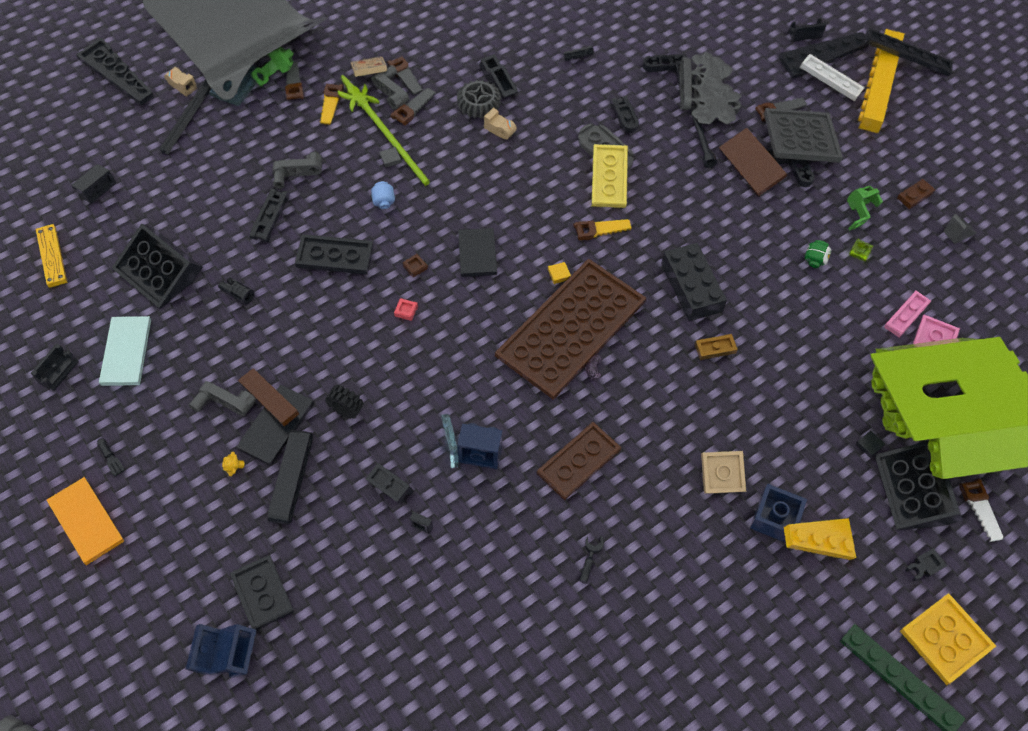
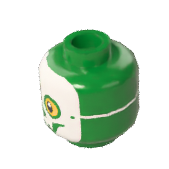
M815 240V242L808 245L805 260L809 262V266L819 268V266H824L828 263L831 254L829 244L821 240Z

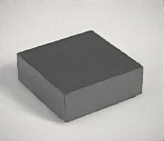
M396 147L379 152L385 168L402 163Z

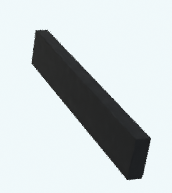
M869 28L866 31V44L944 75L950 76L953 73V61L874 29Z

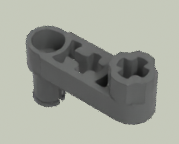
M391 65L387 68L386 72L374 75L372 82L380 91L388 96L387 101L391 108L395 110L407 103L409 96L405 90L390 80V78L397 75L396 68Z
M311 152L307 155V159L275 161L272 170L274 175L273 186L277 189L284 188V177L319 175L322 172V156L317 152Z
M205 381L199 388V393L188 405L195 412H199L208 400H213L238 415L245 416L255 404L256 398L247 391H241L238 396H235L217 385Z

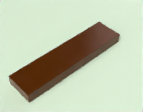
M254 368L238 380L283 426H286L299 415L298 410Z

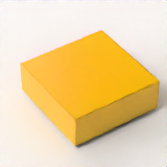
M565 262L548 266V272L553 284L567 281L571 277Z

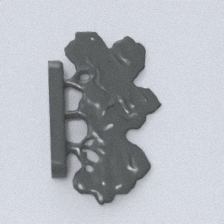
M706 51L703 55H694L692 57L693 62L697 65L695 70H691V59L682 57L680 63V109L688 111L691 108L692 101L697 104V108L692 111V115L698 119L699 123L711 124L715 118H718L725 124L734 122L736 120L735 110L728 103L737 102L742 95L733 91L729 84H723L721 81L723 78L730 76L733 69L720 57H713L711 53ZM706 68V71H705V72H703V73H699V72H698V71H700L699 69ZM691 75L699 76L701 84L693 85ZM692 88L698 90L700 97L692 98Z

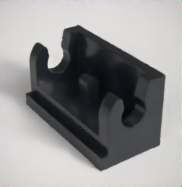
M818 18L816 24L795 26L796 21L791 23L788 33L793 42L822 38L827 26L826 22L821 24L822 18Z
M97 164L71 186L80 193L78 194L79 197L92 204L117 182L110 170Z
M55 344L31 374L40 385L55 391L79 361L69 350L65 352L60 345Z
M379 463L376 464L366 477L368 482L397 503L403 504L405 502L404 497L407 494L411 495L414 491L410 485Z

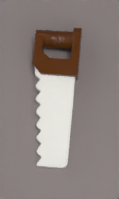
M977 478L972 482L960 483L959 488L964 500L969 505H972V510L978 516V521H981V526L987 532L990 542L1002 540L1003 535L988 502L989 497L982 480ZM977 489L979 493L973 494L969 490Z

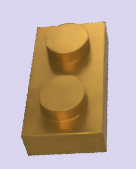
M732 334L696 340L695 342L700 360L736 354L738 350Z

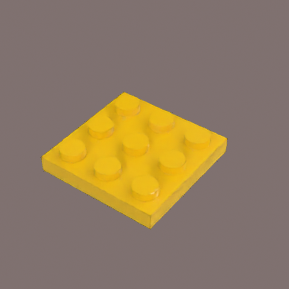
M949 593L900 630L946 685L952 683L996 647Z

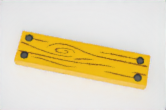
M51 224L37 228L36 234L47 286L51 288L68 283L55 225Z

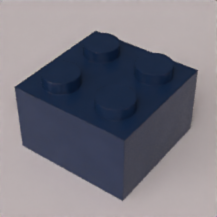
M462 423L457 444L458 462L498 469L502 451V430L496 427H480L474 423Z
M767 484L761 494L750 529L786 543L784 527L789 524L800 523L807 499Z

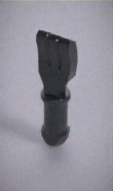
M103 438L98 439L97 446L104 454V458L108 459L107 465L113 476L115 477L121 472L126 471L119 459L113 456L114 452L109 448L107 441Z

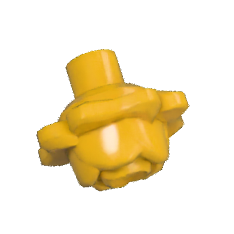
M231 452V454L223 458V470L229 476H232L238 468H244V461L238 460L235 452Z

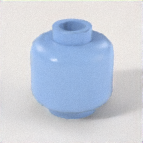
M383 181L376 183L372 187L371 195L375 206L380 207V209H387L395 202L392 185Z

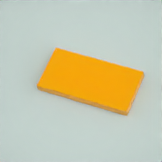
M85 477L47 499L48 504L85 565L90 564L124 542L123 537Z

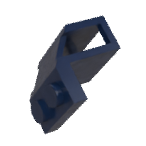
M203 624L196 625L185 670L205 675L228 672V677L232 678L246 675L256 629L239 624L223 629Z

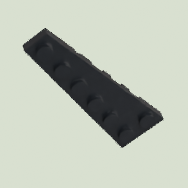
M862 31L782 52L778 58L791 78L795 79L808 73L800 68V66L809 54L824 63L830 64L834 62V59L846 57L849 54L869 47V44L865 43L866 35Z
M99 38L76 54L78 60L141 106L154 97L153 92L129 69L128 65L121 60L119 55L114 53L103 38Z

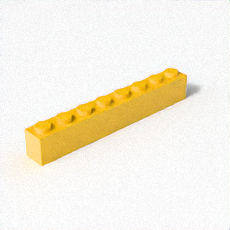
M886 29L884 32L886 35L903 41L904 33ZM876 48L875 55L877 56L873 59V66L869 74L871 77H869L866 85L869 89L865 91L863 98L866 100L862 102L861 110L863 111L860 112L858 121H860V129L879 133L884 122L899 56Z

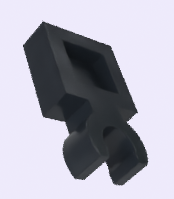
M933 548L914 560L916 563L910 564L905 571L914 570L917 573L912 579L915 582L924 574L929 578L947 565Z

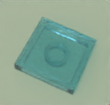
M443 414L441 415L442 430L451 468L458 467V449L450 416Z

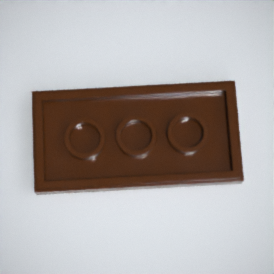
M748 128L719 147L723 155L758 196L787 177V173Z
M592 422L537 470V474L563 500H566L620 452L622 447L597 424Z

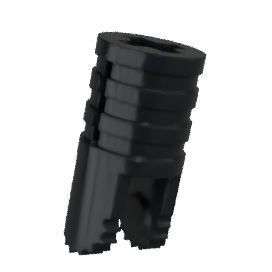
M231 277L227 279V283L223 281L218 284V288L245 305L249 304L254 297V290Z

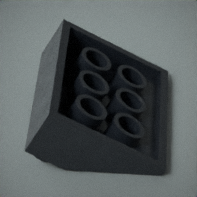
M142 223L112 266L115 272L161 309L188 287L203 268L156 229Z
M929 440L875 455L897 531L940 527L963 521L950 479L935 477L930 470L931 453L928 449Z

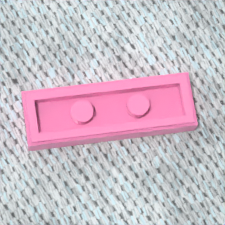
M915 291L885 324L884 328L900 338L926 309L931 300Z

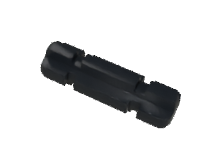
M589 46L566 51L563 53L564 60L569 61L572 58L574 60L583 58L586 55L591 56L594 54V48Z

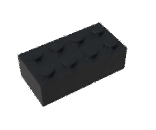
M698 243L664 251L661 265L688 321L722 313L727 299Z

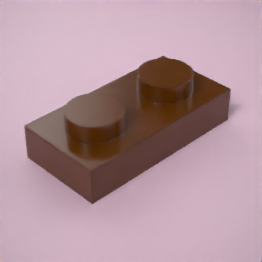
M922 179L900 193L897 199L908 209H911L931 196L935 189Z

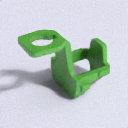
M277 48L268 54L271 61L262 68H256L251 73V76L260 86L268 82V77L278 69L282 73L290 70L293 64L292 56L294 53L289 48ZM257 73H262L263 80H260L257 77Z
M866 186L854 190L847 199L849 206L852 210L856 209L861 218L848 228L849 231L862 226L870 219L866 204L872 202L875 207H878L883 203L877 188L874 189L871 186Z

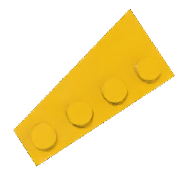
M849 518L789 524L784 527L787 548L847 560L856 558Z

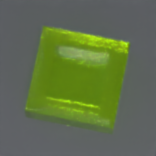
M856 239L849 255L866 262L873 245Z

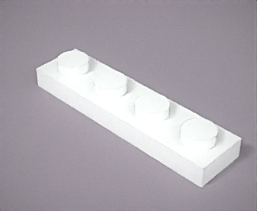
M811 54L807 56L800 66L806 72L853 101L857 99L864 89L860 84Z

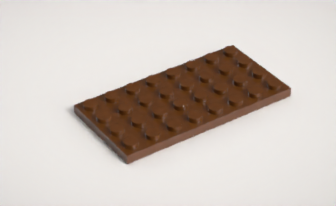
M588 258L495 352V357L554 400L646 302V297Z

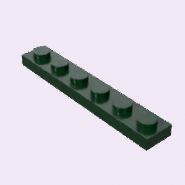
M854 624L839 641L941 730L957 731L966 719L857 625Z

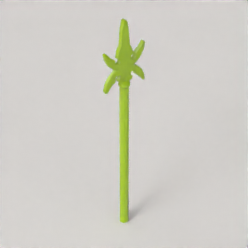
M341 75V80L348 89V93L338 91V95L351 100L350 110L352 112L356 103H358L357 106L362 107L390 143L396 147L398 153L421 182L427 186L430 183L428 178L368 103L369 101L380 104V101L367 95L368 88L366 84H364L362 92H360L358 87L354 86L344 75Z

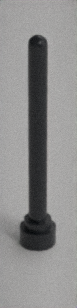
M691 105V108H690L691 115H692V111H693L694 109H696V106H695V105ZM692 115L704 152L703 164L706 168H712L717 164L716 156L710 152L702 124Z

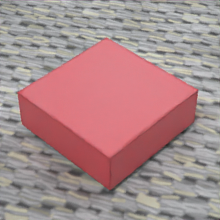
M400 298L394 311V317L412 321L418 303Z

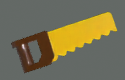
M326 83L321 124L332 123L338 101L341 99L338 92L333 91L343 92L344 84Z
M628 219L594 222L593 220L575 222L573 224L580 241L592 240L598 235L602 236L603 234L607 235L608 233L612 234L613 232L617 233V231L622 232V230L632 229ZM583 228H588L589 232L584 233Z

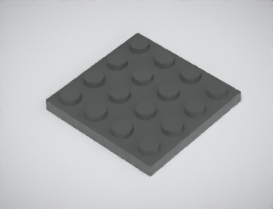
M765 109L764 116L775 158L841 162L843 156L830 113Z

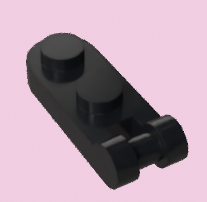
M621 96L620 99H610V106L614 109L622 129L628 133L636 132L639 120L628 97Z

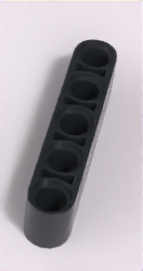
M291 430L268 511V522L290 525L292 522L312 446V432Z

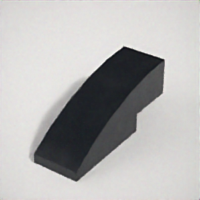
M495 54L480 60V69L490 84H495L503 99L518 93L504 64H500Z

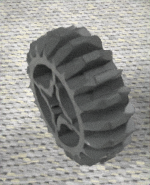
M476 79L475 82L470 81L469 84L464 83V86L460 87L457 94V104L463 115L467 114L468 118L473 116L474 119L480 117L482 120L492 108L499 109L501 95L495 84H490L489 81H477Z

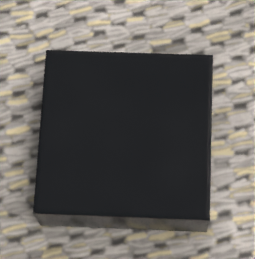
M870 430L857 441L856 445L871 458L885 446V443Z
M412 513L410 517L411 526L430 534L433 528L432 520L418 513Z

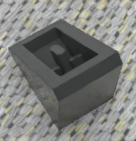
M957 214L951 218L943 231L954 244L977 233L966 220Z

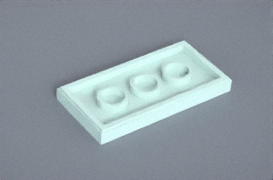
M149 316L111 317L99 379L101 386L140 385L151 325V318Z

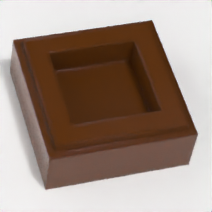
M418 254L402 262L403 267L413 278L428 269V265Z

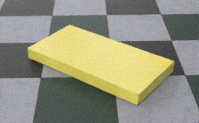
M594 144L593 207L626 208L628 146Z

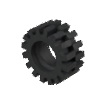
M334 385L325 398V402L329 407H332L333 411H337V414H342L345 418L347 416L348 419L356 418L364 405L363 400L359 399V395H355L354 391L351 392L349 388L346 387L345 389L341 385Z

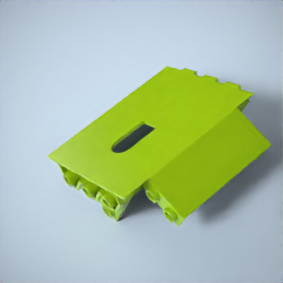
M1001 337L986 339L955 338L876 349V353H871V359L875 365L871 385L875 393L882 394L881 405L884 410L882 421L885 430L895 432L898 437L912 438L913 441L929 439L928 449L931 453L930 470L933 476L947 479L1028 467V374L1026 371H1021L1018 366L1020 364L1019 359L1013 350H1008ZM957 381L963 395L931 398L925 395L922 387L928 384Z

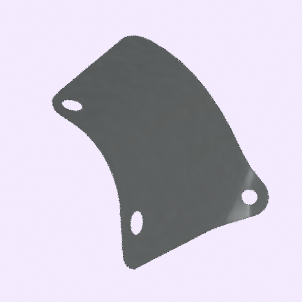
M143 0V5L147 12L180 46L202 72L213 91L224 100L232 99L236 95L241 81L249 68L257 60L327 19H309L296 11L287 0ZM230 80L232 87L226 92L223 90V85L226 81Z

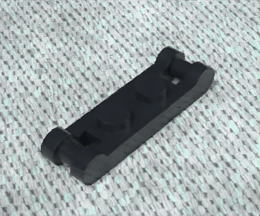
M271 188L250 231V239H262L263 242L267 243L270 241L276 222L285 203L289 200L290 193L288 191L280 192L278 189Z

